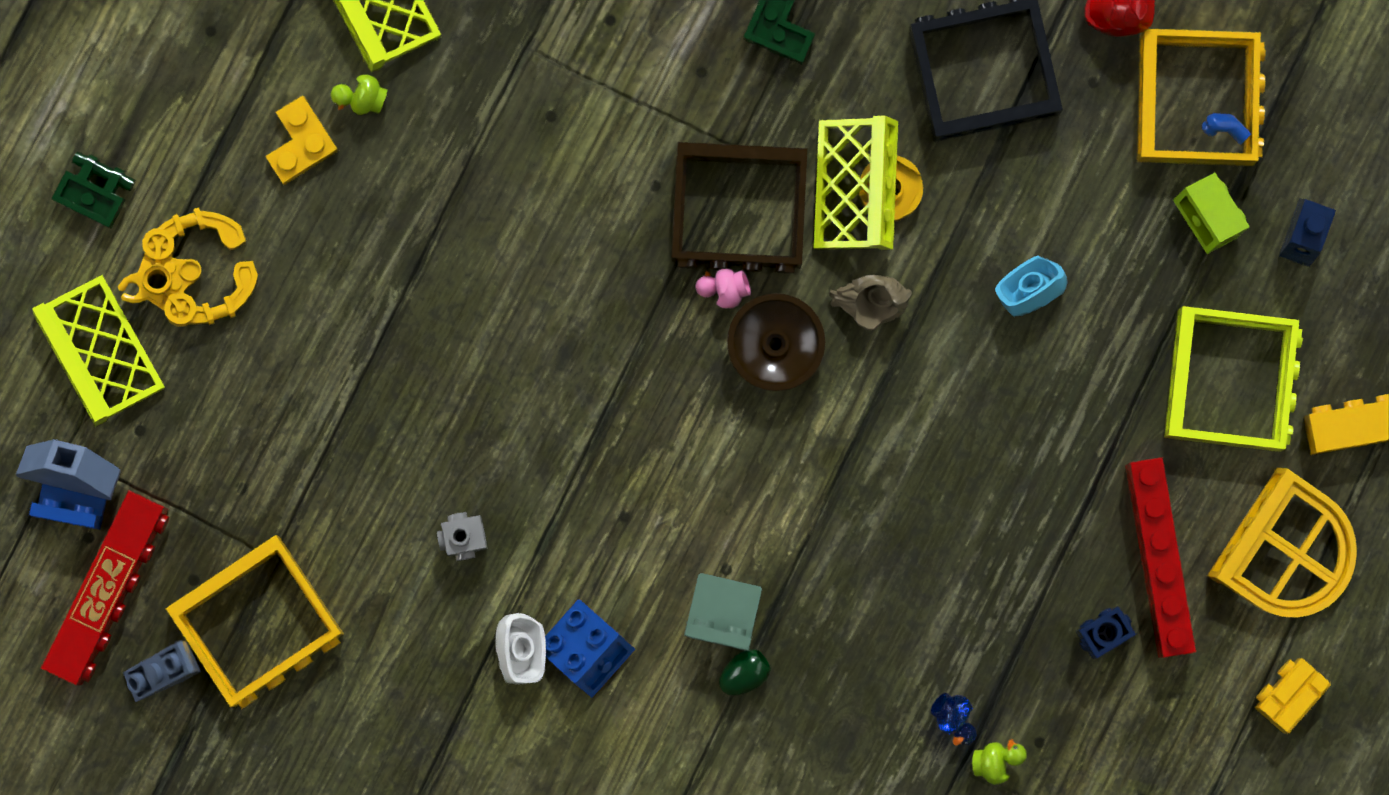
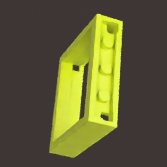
M1186 306L1178 309L1164 438L1277 452L1285 450L1286 444L1290 445L1291 435H1293V426L1288 425L1290 412L1294 413L1297 399L1296 393H1292L1293 380H1298L1300 362L1295 361L1296 348H1301L1303 338H1301L1302 329H1299V320ZM1194 322L1283 332L1272 439L1182 429Z

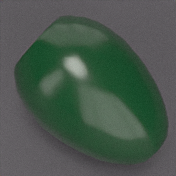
M749 649L748 651H742L733 657L723 669L719 678V686L725 694L730 696L751 692L767 680L771 671L770 664L759 650Z

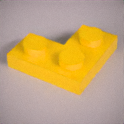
M303 95L276 112L292 140L265 157L283 185L338 152L335 144Z

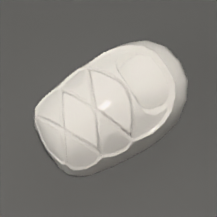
M515 613L506 615L499 621L496 629V653L499 659V668L502 671L505 682L512 684L538 682L543 677L545 671L546 640L543 625L526 614Z

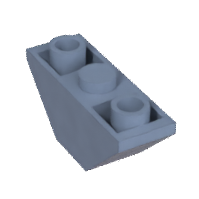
M53 439L26 446L16 477L111 500L121 470L86 447Z
M179 641L124 671L123 674L126 678L128 689L132 692L135 702H138L200 673L201 670L187 641Z

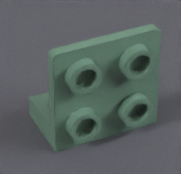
M700 573L697 578L684 637L748 651L762 588L756 585Z

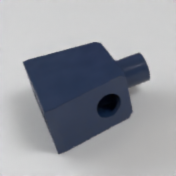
M1300 198L1279 256L1310 267L1323 249L1336 210ZM1297 248L1305 249L1308 252L1300 251Z

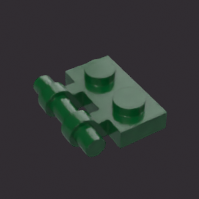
M76 152L72 163L81 167L78 176L66 170L51 199L111 229L126 201L115 194L117 188L120 186L131 191L136 180L125 175L126 171L118 167L112 169L100 163V159L91 154L86 156ZM93 174L108 180L104 189L89 182Z

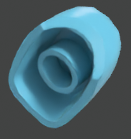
M1037 255L1007 274L997 284L995 291L1004 308L1012 316H1023L1046 306L1052 300L1062 295L1068 284L1067 276L1060 265Z

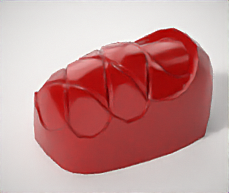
M1087 0L1084 8L1085 20L1092 28L1109 36L1135 35L1151 27L1154 18L1155 0Z

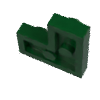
M759 0L743 40L802 65L815 37V33L787 21L795 0Z

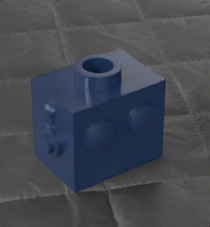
M1119 606L1101 611L1096 619H1089L1083 622L1080 628L1075 631L1081 641L1079 643L1083 651H1087L1092 659L1099 658L1136 635L1130 624L1132 623L1131 619L1121 611ZM1100 627H1104L1102 632H1098ZM1098 635H1102L1105 640L1100 639Z

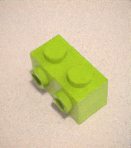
M1216 173L1186 187L1173 199L1207 254L1237 239L1250 227L1246 222L1244 213L1236 206L1229 195L1227 186L1224 182L1220 181Z

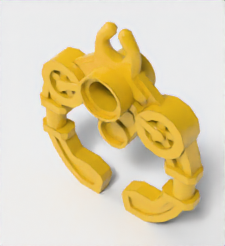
M199 207L193 209V213L181 217L178 214L173 215L172 219L166 221L158 228L147 232L142 240L144 257L138 272L128 275L117 286L119 291H124L130 283L136 284L139 287L138 293L134 296L124 293L121 295V299L130 303H140L148 300L165 311V317L169 323L177 327L187 326L188 324L212 325L215 324L214 320L230 316V318L236 317L235 312L252 295L258 278L253 261L238 262L235 264L233 272L237 289L231 296L223 297L224 304L212 308L209 307L208 302L202 304V306H196L193 298L184 293L189 286L201 277L202 270L196 260L172 257L175 250L174 238L176 236H185L183 229L198 225L200 230L206 228L215 229L218 231L221 243L229 250H235L246 243L242 228L238 223L218 213L200 211ZM154 274H161L167 279V282L162 288L155 289L148 284V280Z

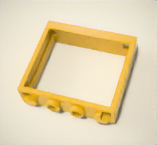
M1148 29L1140 34L1137 162L1253 166L1258 162V157H1262V147L1264 146V139L1259 138V125L1264 124L1265 117L1264 106H1259L1260 93H1264L1265 74H1260V61H1264L1266 55L1264 42H1261V33ZM1157 45L1246 48L1244 126L1252 134L1244 141V153L1155 150Z
M277 535L166 608L230 707L240 705L242 709L256 701L258 697L255 693L267 686L270 691L286 680L283 675L294 668L298 672L313 662L311 656L322 650L325 654L340 644L338 638L344 634L281 538ZM278 554L329 631L239 692H236L186 614Z

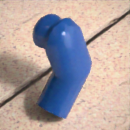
M1213 113L1207 116V120L1202 123V130L1206 135L1213 137L1218 132H1227L1239 145L1252 134L1231 114Z

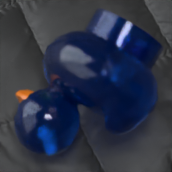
M948 693L941 694L931 707V714L936 717L937 726L940 731L946 734H954V745H969L975 740L977 734L975 727L966 722L970 712L973 710L971 702L962 695L950 696Z

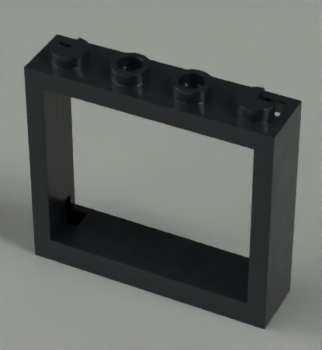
M1009 0L1010 3L998 6L995 1L978 5V10L966 12L965 8L948 11L946 13L947 16L934 19L933 15L916 18L915 23L910 25L909 34L934 142L1061 114L1063 108L1038 0ZM1028 12L1048 100L943 122L923 34Z

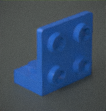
M42 484L39 502H32L29 515L100 530L107 499Z
M577 600L545 636L546 658L591 698L635 650L632 645L581 600Z

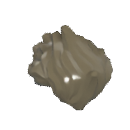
M873 274L852 280V283L840 287L837 291L830 290L829 295L832 298V307H841L854 317L857 325L866 330L874 331L880 324L893 321L905 313L912 291L910 289L906 290L895 278Z

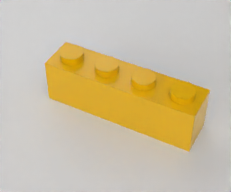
M1389 394L1376 396V402L1364 404L1363 399L1343 402L1344 408L1332 410L1331 404L1311 408L1312 414L1304 416L1310 454L1314 455L1388 442Z

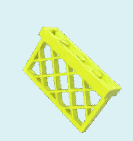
M333 0L371 72L382 68L383 64L441 37V33L423 0H414L411 11L393 5L394 0H390V3L380 0H361L366 2L364 9L359 0ZM369 3L387 9L383 24L369 20L366 15ZM416 6L421 14L415 12ZM391 11L409 16L405 31L386 26ZM412 18L426 22L431 33L422 37L409 34L408 30ZM374 28L380 30L379 36L376 34ZM384 31L402 37L399 48L386 53L381 43ZM405 39L411 40V42L404 45Z
M873 116V118L819 120L814 249L877 248L880 250H893L898 143L897 120L888 116ZM846 127H853L850 131L846 129ZM863 127H872L871 139L863 147L854 136ZM829 128H839L845 134L834 148L828 142ZM851 141L859 152L847 163L839 152ZM865 156L870 162V171L861 179L853 168ZM836 158L844 168L832 180L827 174V165ZM850 173L858 184L846 195L837 185ZM834 189L843 200L830 211L825 206L826 197ZM864 189L869 194V203L860 211L852 202V199ZM848 205L855 212L856 217L844 227L836 217ZM861 221L867 226V241H857L850 233ZM833 222L840 229L841 233L833 241L824 242V229Z
M103 275L47 304L42 303L32 308L33 316L95 427L106 422L108 418L165 389L164 384ZM100 285L106 296L103 307L100 308L84 303L87 292ZM82 295L80 301L73 300L74 298ZM108 302L110 303L114 311L106 309ZM65 303L78 306L73 323L59 319L54 309ZM82 308L100 313L96 330L78 325ZM105 314L119 319L121 327L118 336L100 331ZM64 326L71 328L70 335H68ZM75 330L94 334L89 351L74 346L72 340ZM124 330L127 333L129 339L122 337ZM98 336L116 341L111 358L93 353ZM120 342L132 345L136 349L137 354L134 364L115 359ZM79 354L87 356L85 364ZM91 357L109 362L105 379L90 375L88 366ZM140 358L145 367L138 366ZM113 364L132 369L127 386L108 381ZM136 370L149 374L155 385L144 391L132 388L131 385ZM95 382L103 384L101 392ZM111 386L124 390L122 402L109 409L103 398L106 387ZM129 392L136 394L135 396L127 399Z

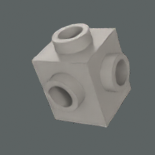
M467 512L447 516L448 522L441 523L442 531L437 532L440 550H446L449 557L455 556L456 561L475 558L476 551L488 549L483 521L480 515L467 517ZM462 531L466 532V539L463 542H457V534Z

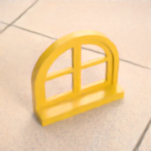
M1277 467L1207 576L1217 583L1224 584L1242 598L1267 613L1282 617L1312 615L1335 602L1351 580L1357 557L1354 530L1348 517L1336 502L1288 468ZM1293 495H1296L1321 513V516L1299 549L1271 530ZM1327 521L1335 533L1338 546L1337 562L1333 572L1306 554ZM1264 540L1292 559L1270 595L1242 576ZM1299 564L1326 582L1319 591L1300 600H1281L1277 598Z

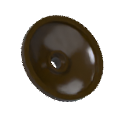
M773 293L752 299L737 312L729 328L727 347L735 370L745 381L763 390L785 391L803 384L816 372L824 355L825 334L819 317L805 302L790 295ZM773 339L780 340L782 343L781 349L772 350L769 346L770 341Z

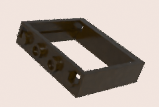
M678 142L672 262H678V267L687 269L697 268L698 263L711 264L710 269L714 270L730 269V265L743 266V271L761 272L762 267H775V272L789 274L795 273V268L801 269L808 149ZM687 161L796 166L792 256L682 251Z

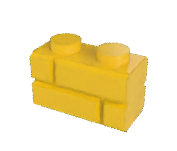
M1297 658L1295 662L1289 659L1277 672L1281 678L1272 687L1268 683L1256 696V699L1260 702L1255 706V709L1284 734L1291 732L1332 685L1302 658Z

